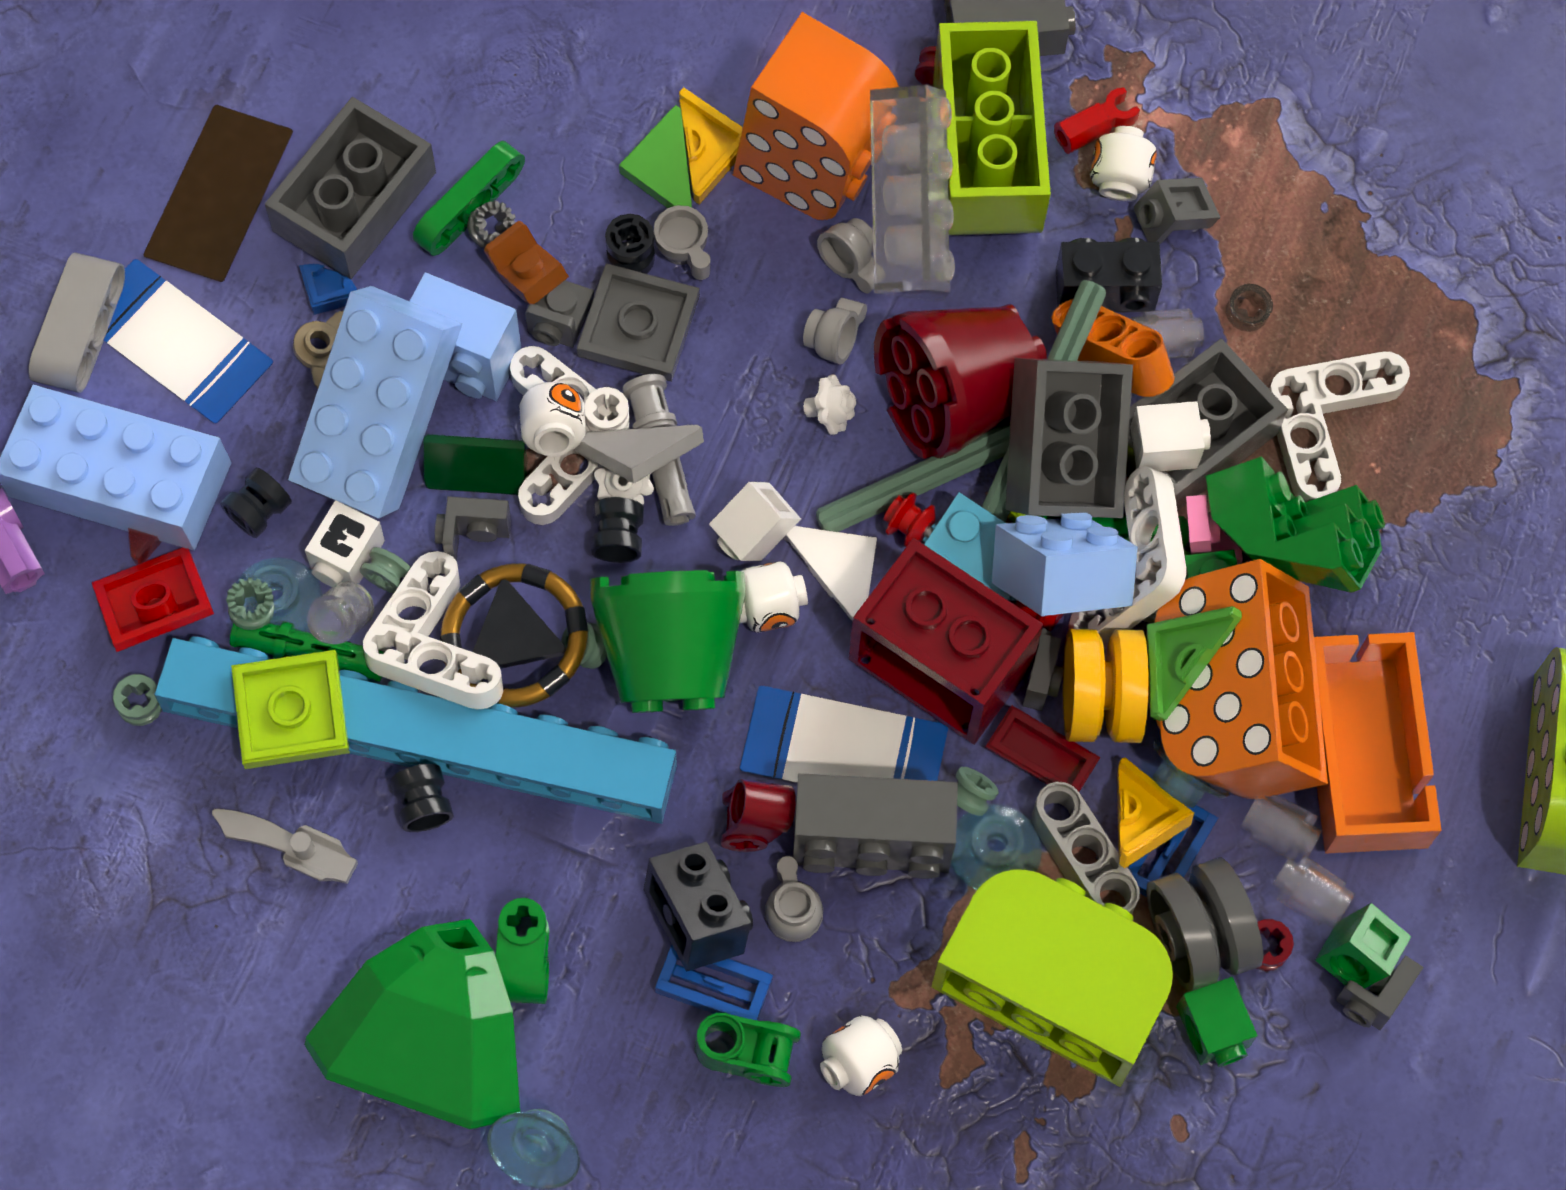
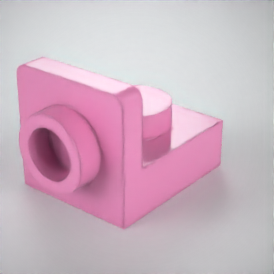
M1207 495L1186 496L1191 555L1234 549L1237 564H1240L1242 562V550L1215 523L1211 513H1208Z

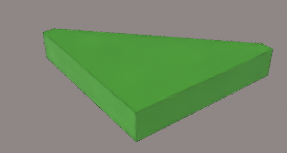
M677 105L664 116L619 164V173L666 208L676 205L692 208L681 108Z
M1231 606L1147 624L1150 717L1158 721L1168 719L1242 619L1241 610Z

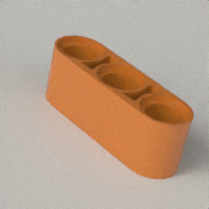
M1073 299L1062 303L1053 311L1051 318L1057 335ZM1103 306L1100 307L1077 361L1113 362L1133 365L1131 392L1138 396L1153 397L1168 390L1174 383L1175 376L1162 335L1156 330Z

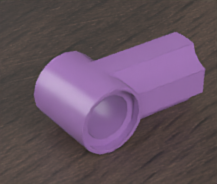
M0 488V585L5 594L11 592H22L36 585L37 580L45 573L21 531L24 528L3 489Z

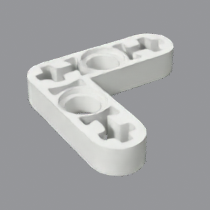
M528 346L522 348L514 354L511 360L510 373L513 386L523 396L532 387L544 383L542 379L534 374L528 376L527 379L524 375V366L527 365L533 369L538 364L541 365L542 376L547 382H559L571 386L584 397V404L589 394L596 390L541 347ZM606 405L599 406L598 419L604 420V416H607L608 421L615 419V406L610 405L608 410ZM585 421L586 432H590ZM573 450L557 457L547 456L524 480L519 488L518 499L522 515L528 521L538 525L554 522L595 480L594 472L599 468L605 467L585 457L589 462L587 469L581 474L569 475L561 469L560 464L566 456L580 453ZM549 474H552L558 484L550 492L551 505L547 506L540 503L533 507L532 494L545 495L552 487V479Z
M1392 352L1372 353L1286 369L1279 372L1273 378L1269 389L1288 408L1277 438L1295 497L1300 495L1304 502L1338 491L1341 484V474L1323 414L1397 399L1402 394L1410 376L1409 366L1400 355ZM1379 369H1384L1385 373L1389 376L1395 375L1391 385H1387L1384 378H1375ZM1332 375L1342 376L1349 381L1351 392L1346 395H1335L1327 389L1325 380ZM1368 380L1365 389L1362 390V381ZM1285 386H1290L1293 393H1300L1296 403L1298 414L1292 417L1290 416L1294 408L1289 395L1281 396ZM1297 428H1306L1314 433L1317 438V444L1309 449L1300 448L1293 443L1290 433ZM1316 459L1317 461L1314 466L1316 478L1318 481H1327L1322 492H1318L1315 485H1306L1311 475L1309 462Z
M1141 466L1130 475L1126 482L1124 493L1129 540L1138 547L1132 606H1127L1124 609L1123 607L1074 612L1069 622V629H1096L1102 637L1104 648L1107 647L1109 638L1115 629H1132L1173 599L1180 592L1186 578V563L1173 482L1167 474L1148 466ZM1159 524L1157 533L1151 541L1152 533L1155 527Z
M439 551L426 553L415 561L365 635L363 649L366 664L373 673L448 701L472 709L489 708L495 705L503 694L501 670L498 664L485 656L428 637L458 593L460 578L458 565L453 556ZM428 577L434 578L430 586L428 583ZM417 606L426 610L425 614L416 620H404L399 617V613L407 607ZM391 646L396 647L397 651H396V650H393V649H390V647H391ZM378 650L385 651V653L379 654ZM432 659L442 660L447 664L442 671L435 674H427L419 670L424 662ZM482 679H487V680H488V683H486V682H480V681H481ZM470 683L477 684V686L471 687Z

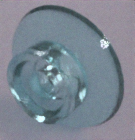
M276 557L259 561L246 569L236 582L238 584L240 579L246 581L248 577L255 581L258 578L261 580V583L266 582L268 588H271L272 591L280 590L283 592L280 598L273 600L275 609L274 616L269 622L271 624L281 626L282 622L285 621L295 624L296 630L306 631L315 622L321 610L322 590L318 579L307 566L293 559ZM255 597L245 598L244 607L246 613L248 611L254 613L258 605Z
M1158 739L1153 740V748L1163 759V762L1152 778L1172 797L1194 808L1206 792L1222 799L1230 796L1229 792L1178 769L1166 755L1162 741Z
M988 804L989 809L983 816L967 812L958 820L956 845L951 864L957 875L970 887L977 890L986 880L1004 871L1017 869L1037 871L1042 855L1041 840L1032 822L1014 808L999 804ZM991 839H998L1004 843L1005 849L999 852L993 851L988 847L987 842Z
M544 1109L514 1112L499 1118L489 1129L487 1136L489 1152L498 1167L514 1180L534 1188L553 1189L568 1184L576 1177L580 1167L578 1148L570 1135L568 1126L558 1115Z

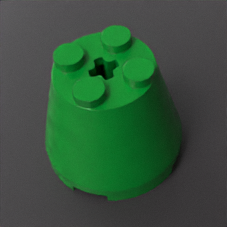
M708 570L633 573L621 576V585L609 586V577H596L589 580L590 601L621 703H631L632 713L663 712L664 701H683V711L709 710L715 708V699L725 698L745 598L744 572L727 571L724 581H715L714 572H708Z

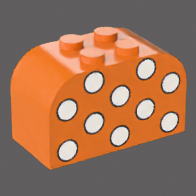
M801 12L751 87L733 176L814 219H832L836 216L847 198L854 201L858 197L867 181L868 175L865 173L871 162L873 161L878 164L891 144L892 138L889 136L899 119V116L893 114L899 95V86L893 73L877 56L866 48Z
M1262 559L1186 579L1180 592L1158 609L1154 623L1231 606L1241 610L1242 619L1168 719L1163 721L1156 720L1161 730L1162 744L1169 760L1181 771L1245 799H1261L1328 784L1309 586Z

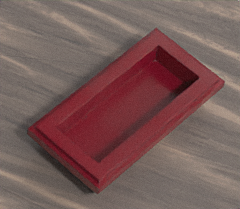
M1011 705L985 747L1045 784L1065 782L1074 786L1078 792H1080L1100 760L1098 755L1076 742H1068L1064 735Z

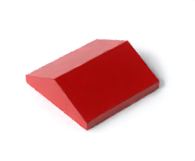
M179 548L92 582L116 652L214 614L188 548Z

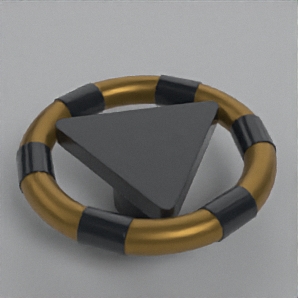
M531 564L501 565L477 574L458 590L459 592L455 595L445 613L440 641L462 648L460 629L467 611L492 588L498 586L473 653L490 658L498 664L500 669L563 656L559 664L538 680L537 683L517 689L503 688L502 697L496 704L517 708L536 704L553 696L570 681L584 657L588 639V625L585 608L573 588L560 576L550 570ZM522 582L547 590L560 602L565 610L569 636L567 648L510 583ZM470 683V686L476 687L477 684Z

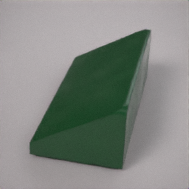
M424 435V481L426 488L509 495L519 494V488L526 479L528 461L525 442L520 440Z

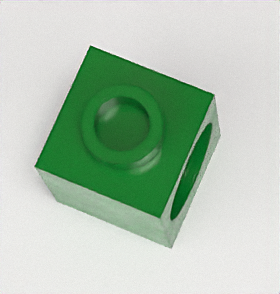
M1370 903L1335 924L1315 961L1344 985L1349 980H1352L1365 989L1390 976L1412 936L1375 905Z
M1233 976L1183 994L1176 1005L1200 1065L1215 1060L1218 1067H1223L1248 1056L1246 1049L1252 1045L1258 1035Z

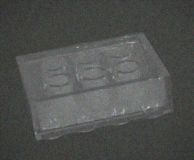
M928 85L870 90L874 293L933 302L944 301L950 294V280H952L955 272L954 257L949 250V229L952 228L954 221L953 206L948 199V179L951 177L953 170L952 156L947 149V128L950 126L952 119L950 102L946 98L945 90Z

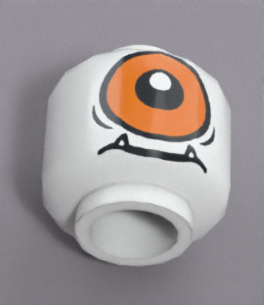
M1118 126L1115 128V133L1104 134L1096 141L1090 178L1093 184L1099 187V193L1102 196L1113 200L1132 201L1137 199V194L1144 193L1151 187L1157 151L1152 142L1143 138L1144 132L1131 126Z
M544 382L532 387L524 394L519 405L521 437L528 448L538 454L557 457L573 451L580 445L586 434L584 403L577 390L559 382Z
M781 561L742 570L745 573V598L739 624L747 623L751 631L760 633L789 627L798 621L799 606L808 604L802 575L792 576L790 568Z
M863 1015L857 1016L823 1040L822 1054L824 1061L820 1063L821 1072L834 1089L840 1090L843 1088L852 1095L863 1096L898 1072L899 1055L902 1054L901 1043L894 1030L884 1020L879 1018L874 1020Z

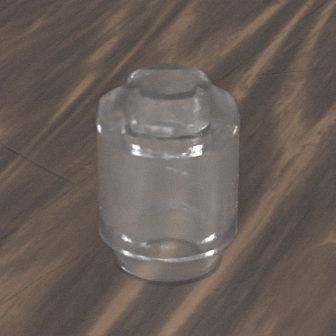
M1191 308L1143 311L1142 316L1131 317V320L1156 330L1162 335L1169 359L1194 357L1195 348L1203 346L1204 330L1202 319L1194 318Z
M344 581L334 585L315 599L309 607L307 624L311 634L323 643L341 644L346 642L371 621L374 614L372 597L363 586L355 582Z
M1257 795L1240 827L1251 833L1250 839L1292 862L1295 861L1299 853L1308 858L1323 831L1314 826L1318 818L1317 815L1279 795H1272V797Z
M1305 855L1301 857L1298 863L1288 858L1272 884L1280 889L1276 897L1278 901L1319 926L1323 922L1332 929L1336 926L1355 895L1354 892L1345 887V880Z

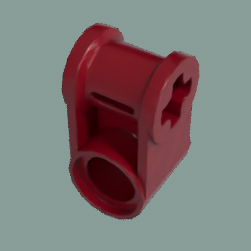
M738 780L735 786L722 794V803L727 806L726 832L721 836V846L732 851H759L767 848L768 844L782 833L788 832L795 815L796 796L794 788L789 785Z

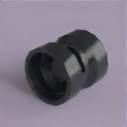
M624 214L613 219L607 226L605 233L608 264L647 274L655 261L652 226L648 220L635 214Z
M256 467L245 477V486L239 492H230L220 502V505L227 516L249 536L257 538L267 528V520L273 514H281L292 503V500L284 488L272 476Z
M611 497L598 500L594 504L593 519L598 525V532L592 536L591 552L595 558L612 563H626L638 560L641 557L642 538L637 533L638 528L643 524L644 506L640 502L628 498Z
M416 765L392 776L390 781L393 793L404 805L399 813L404 831H427L438 828L452 820L454 815L449 799L441 796V788L445 781L439 765Z

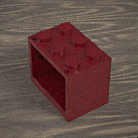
M913 538L854 615L848 660L975 745L1031 669L1044 624ZM866 657L869 663L865 664L861 659ZM962 728L968 729V732H964Z

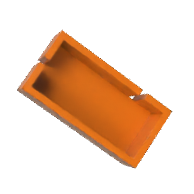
M1414 632L1368 634L1356 655L1357 662H1350L1359 646L1358 635L1314 637L1328 784L1317 786L1325 854L1428 849L1442 830L1435 785L1427 786L1434 776ZM1413 794H1419L1414 800Z

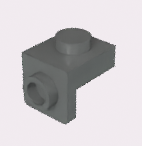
M1044 628L1042 629L1023 702V707L1043 711L1047 695L1057 697L1064 672V667L1055 665L1061 638L1053 637Z

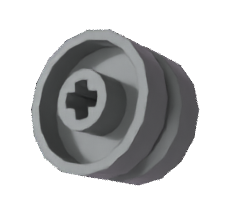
M1218 857L1192 866L1189 882L1179 873H1173L1148 882L1146 890L1147 902L1156 936L1168 952L1173 974L1186 991H1194L1216 983L1220 966L1230 975H1238L1262 965L1264 958L1263 945L1257 919L1239 877L1224 858Z

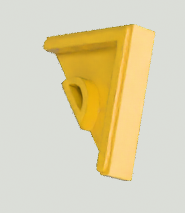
M683 87L679 92V102L693 199L700 205L734 166L743 127Z
M1126 757L1119 761L1117 770L1119 865L1125 869L1191 826L1194 812Z

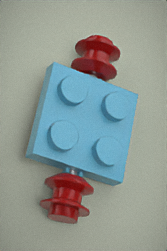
M912 492L906 499L899 495L892 502L883 518L884 521L889 523L886 529L888 536L899 530L906 535L905 547L908 546L913 538L919 542L924 541L925 546L1008 601L1016 602L1015 605L1043 623V627L1048 631H1052L1060 621L1063 614L1040 616L992 584L996 524H1005L1004 521L960 492L937 525L934 524L936 520L935 506L930 505L923 510L915 505L917 497L915 492Z

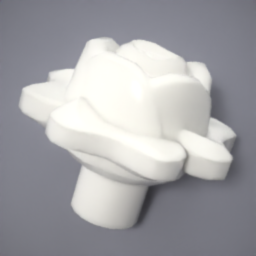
M829 375L828 377L820 378L817 395L805 399L803 405L804 412L808 418L818 417V421L826 426L829 434L834 435L845 431L847 421L855 416L856 398L850 391V387L839 383L836 375Z
M599 468L594 472V477L599 484L597 494L599 500L621 497L633 499L644 505V497L642 495L648 496L654 491L653 484L650 481V474L638 482L632 483L609 469L607 470V468Z

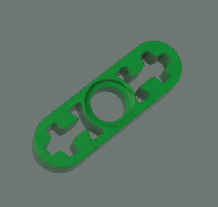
M500 141L495 144L424 214L414 229L413 240L431 255L441 254L467 229L468 218L471 212L487 202L495 201L514 182L524 166L525 156L506 141Z

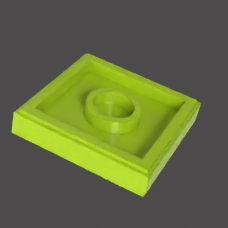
M336 650L231 665L242 764L245 769L350 753Z

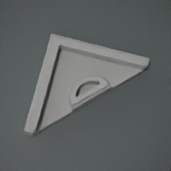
M699 425L586 432L580 445L574 451L628 481L636 483L704 442L702 427Z

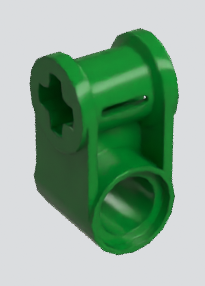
M528 898L514 899L508 902L501 910L498 919L495 957L510 1002L546 1004L549 983V924L541 905ZM522 917H530L534 927L528 928L526 936H518L515 927L520 926Z
M715 1013L701 1022L695 1041V1053L698 1061L712 1071L745 1077L764 1085L788 1087L792 1079L791 1075L787 1072L793 1044L800 1041L801 1032L794 1027L777 1022L757 1021L727 1013ZM723 1031L732 1037L734 1047L729 1052L716 1053L707 1046L705 1038L712 1032ZM775 1045L776 1050L774 1054L773 1063H770L769 1055L771 1051V1046Z

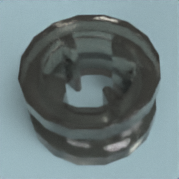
M1250 283L1244 284L1234 290L1226 305L1225 313L1233 327L1241 331L1251 332L1265 325L1272 313L1273 301L1271 295L1263 287ZM1244 299H1249L1253 307H1260L1254 317H1248L1246 309L1238 308L1241 307Z

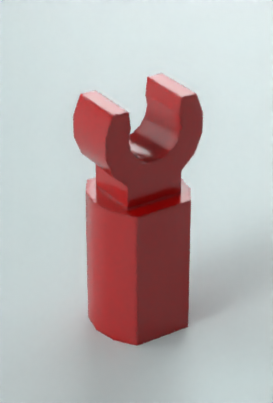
M1124 87L1112 90L1107 95L1106 102L1102 104L1094 103L1055 123V138L1066 154H1070L1088 145L1104 134H1109L1112 127L1132 126L1135 124L1140 113L1138 106L1128 111H1121L1116 107V105L1125 101L1127 91Z

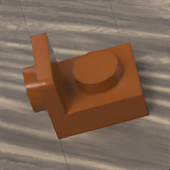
M517 221L484 248L485 254L501 281L528 305L535 304L569 278L562 264L537 244L529 228L522 221Z

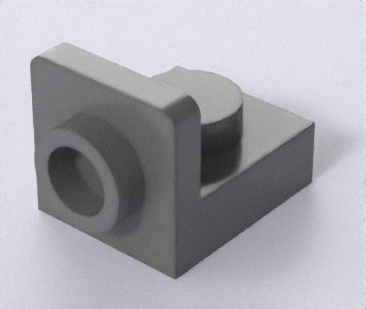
M1203 178L1157 180L1134 205V212L1147 241L1159 242L1160 244L1172 231L1208 229L1221 218Z
M566 280L536 302L535 305H528L525 312L527 332L546 345L557 346L560 343L573 348L591 308L594 290Z
M447 496L446 514H437L435 544H443L444 553L453 556L457 561L459 535H467L469 539L478 542H492L497 537L510 538L511 514L508 500Z
M1405 955L1398 966L1393 969L1390 976L1371 985L1369 991L1354 981L1349 980L1336 1001L1344 1006V1013L1355 1023L1367 1028L1372 1025L1381 1030L1424 967Z

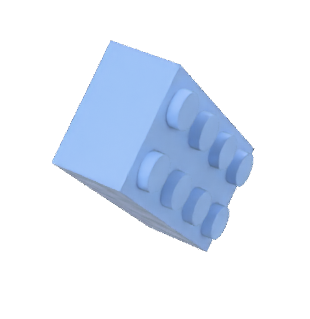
M373 286L351 291L288 480L376 518H381L398 510L463 323Z
M32 385L0 457V483L11 498L195 551L230 468L231 461L219 437Z

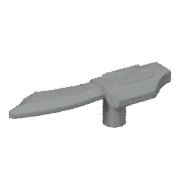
M214 809L212 811V815L221 826L226 838L255 843L285 853L283 860L287 867L318 881H336L348 884L358 865V861L345 851L340 840L307 825L299 827L296 833L292 834L270 821L251 814L225 809Z

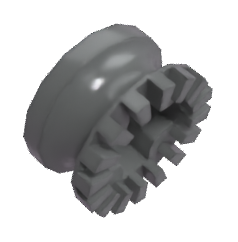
M490 201L471 212L468 218V232L472 240L480 247L485 248L487 244L516 223L514 221L516 218L515 214L512 215L511 208L505 207L506 204L503 202ZM494 216L498 220L495 226L498 232L488 235V231L484 230L487 225L485 219Z

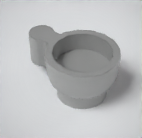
M676 205L667 208L659 214L654 223V239L658 250L668 261L674 264H688L695 279L704 280L710 275V256L703 251L708 237V225L705 217L698 210L689 206Z
M852 218L847 223L835 224L820 234L817 246L821 258L826 265L839 276L852 278L862 292L870 293L887 278L886 270L871 256V253L878 246L877 237L872 228L863 220Z
M842 297L838 301L836 308H831L827 311L814 309L809 315L804 328V346L815 349V352L822 359L838 365L843 364L853 349L858 326L864 321L867 313V305Z
M790 856L782 857L777 863V877L781 881V885L771 892L766 902L765 920L768 928L776 937L787 942H800L810 938L818 931L823 920V905L819 894L811 886L798 882V864Z

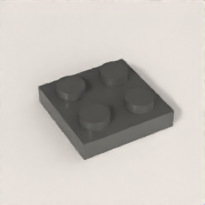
M606 263L577 346V356L645 375L660 374L667 381L672 382L700 297V288Z

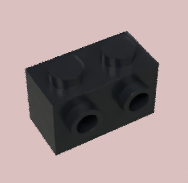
M1078 238L1071 242H1061L1056 264L1057 307L1066 301L1074 299L1080 283L1083 280H1087L1105 288L1106 296L1101 306L1111 311L1155 312L1162 288L1160 243L1145 242L1141 238H1125L1119 242H1097L1091 238Z
M703 842L649 858L643 890L686 972L744 954L749 931L753 928L752 914L748 904L744 900L737 898L731 887L730 874L723 860L716 859L708 843Z

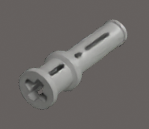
M642 375L623 385V394L627 399H630L636 420L632 426L633 429L677 425L676 416L669 412L664 390L667 387V383L663 375ZM680 457L652 473L661 504L665 525L668 526L687 523L689 519H694L696 516L688 493Z

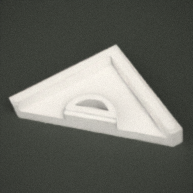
M794 526L785 535V541L793 546L808 565L809 571L853 622L854 615L869 597L877 538Z

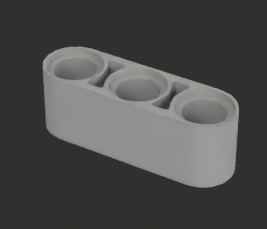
M76 252L70 255L30 357L29 378L31 381L77 393L83 392L92 374L124 287L125 268L123 264Z
M1065 782L1047 784L1040 790L1032 812V825L1065 879L1083 888L1086 892L1085 897L1102 906L1105 904L1101 900V892L1106 890L1119 892L1126 902V906L1122 908L1132 914L1139 900V886L1128 867L1124 869L1119 865V853L1089 806L1074 786ZM1051 803H1059L1069 811L1070 817L1062 821L1054 820L1046 814L1044 807ZM1079 846L1088 847L1096 853L1098 861L1090 865L1082 864L1074 858L1072 850Z

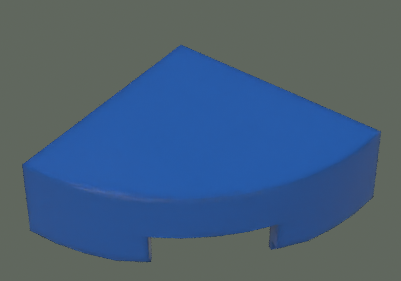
M304 264L299 266L313 315L345 307L350 292L357 290L351 279L347 276L344 277L336 271L325 268L324 265Z

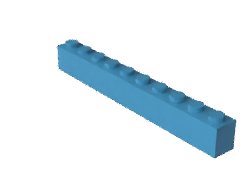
M190 637L189 641L172 638L155 697L163 712L238 728L231 665L270 660L269 656L252 648H240L238 652L221 649L214 641L202 637ZM339 671L349 754L407 767L436 764L441 767L443 775L655 823H663L677 767L676 750L668 749V744L661 740L650 737H641L638 742L619 738L618 733L601 726H590L588 730L568 726L565 720L552 715H539L538 719L518 715L515 709L502 704H495L485 709H472L440 697L418 693V689L396 681H390L386 686L368 682L366 676L354 671Z

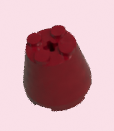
M1012 304L1001 307L907 311L883 320L877 329L874 340L875 372L879 375L885 374L887 389L894 403V406L889 407L887 412L903 441L922 459L931 456L941 459L954 455L1011 416L1014 359H1047L1046 349L1042 340L1038 336L1031 337L1027 327L1020 319L1017 309Z

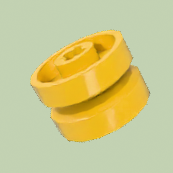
M1068 629L1064 649L1062 692L1066 740L1068 742H1095L1102 729L1105 710L1106 728L1112 741L1141 743L1145 732L1149 699L1148 654L1144 631L1115 629L1109 638L1105 659L1102 637L1096 629Z

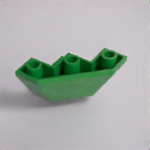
M1262 456L1205 476L1212 519L1252 561L1262 559L1301 582L1350 593L1361 590L1382 551L1379 530L1385 528V522L1377 501H1369L1357 485L1304 502L1300 495L1295 497L1290 492L1282 472L1275 473Z
M471 919L421 927L368 959L306 1036L304 1045L326 1080L468 1129L517 1120L519 1118L520 1101L513 1010L494 951Z

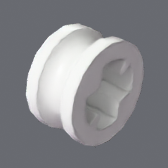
M604 387L591 392L586 398L584 404L585 421L590 432L624 430L627 428L630 419L628 400L622 392L615 388ZM606 405L608 410L610 405H614L616 418L608 421L607 416H604V420H599L598 407Z

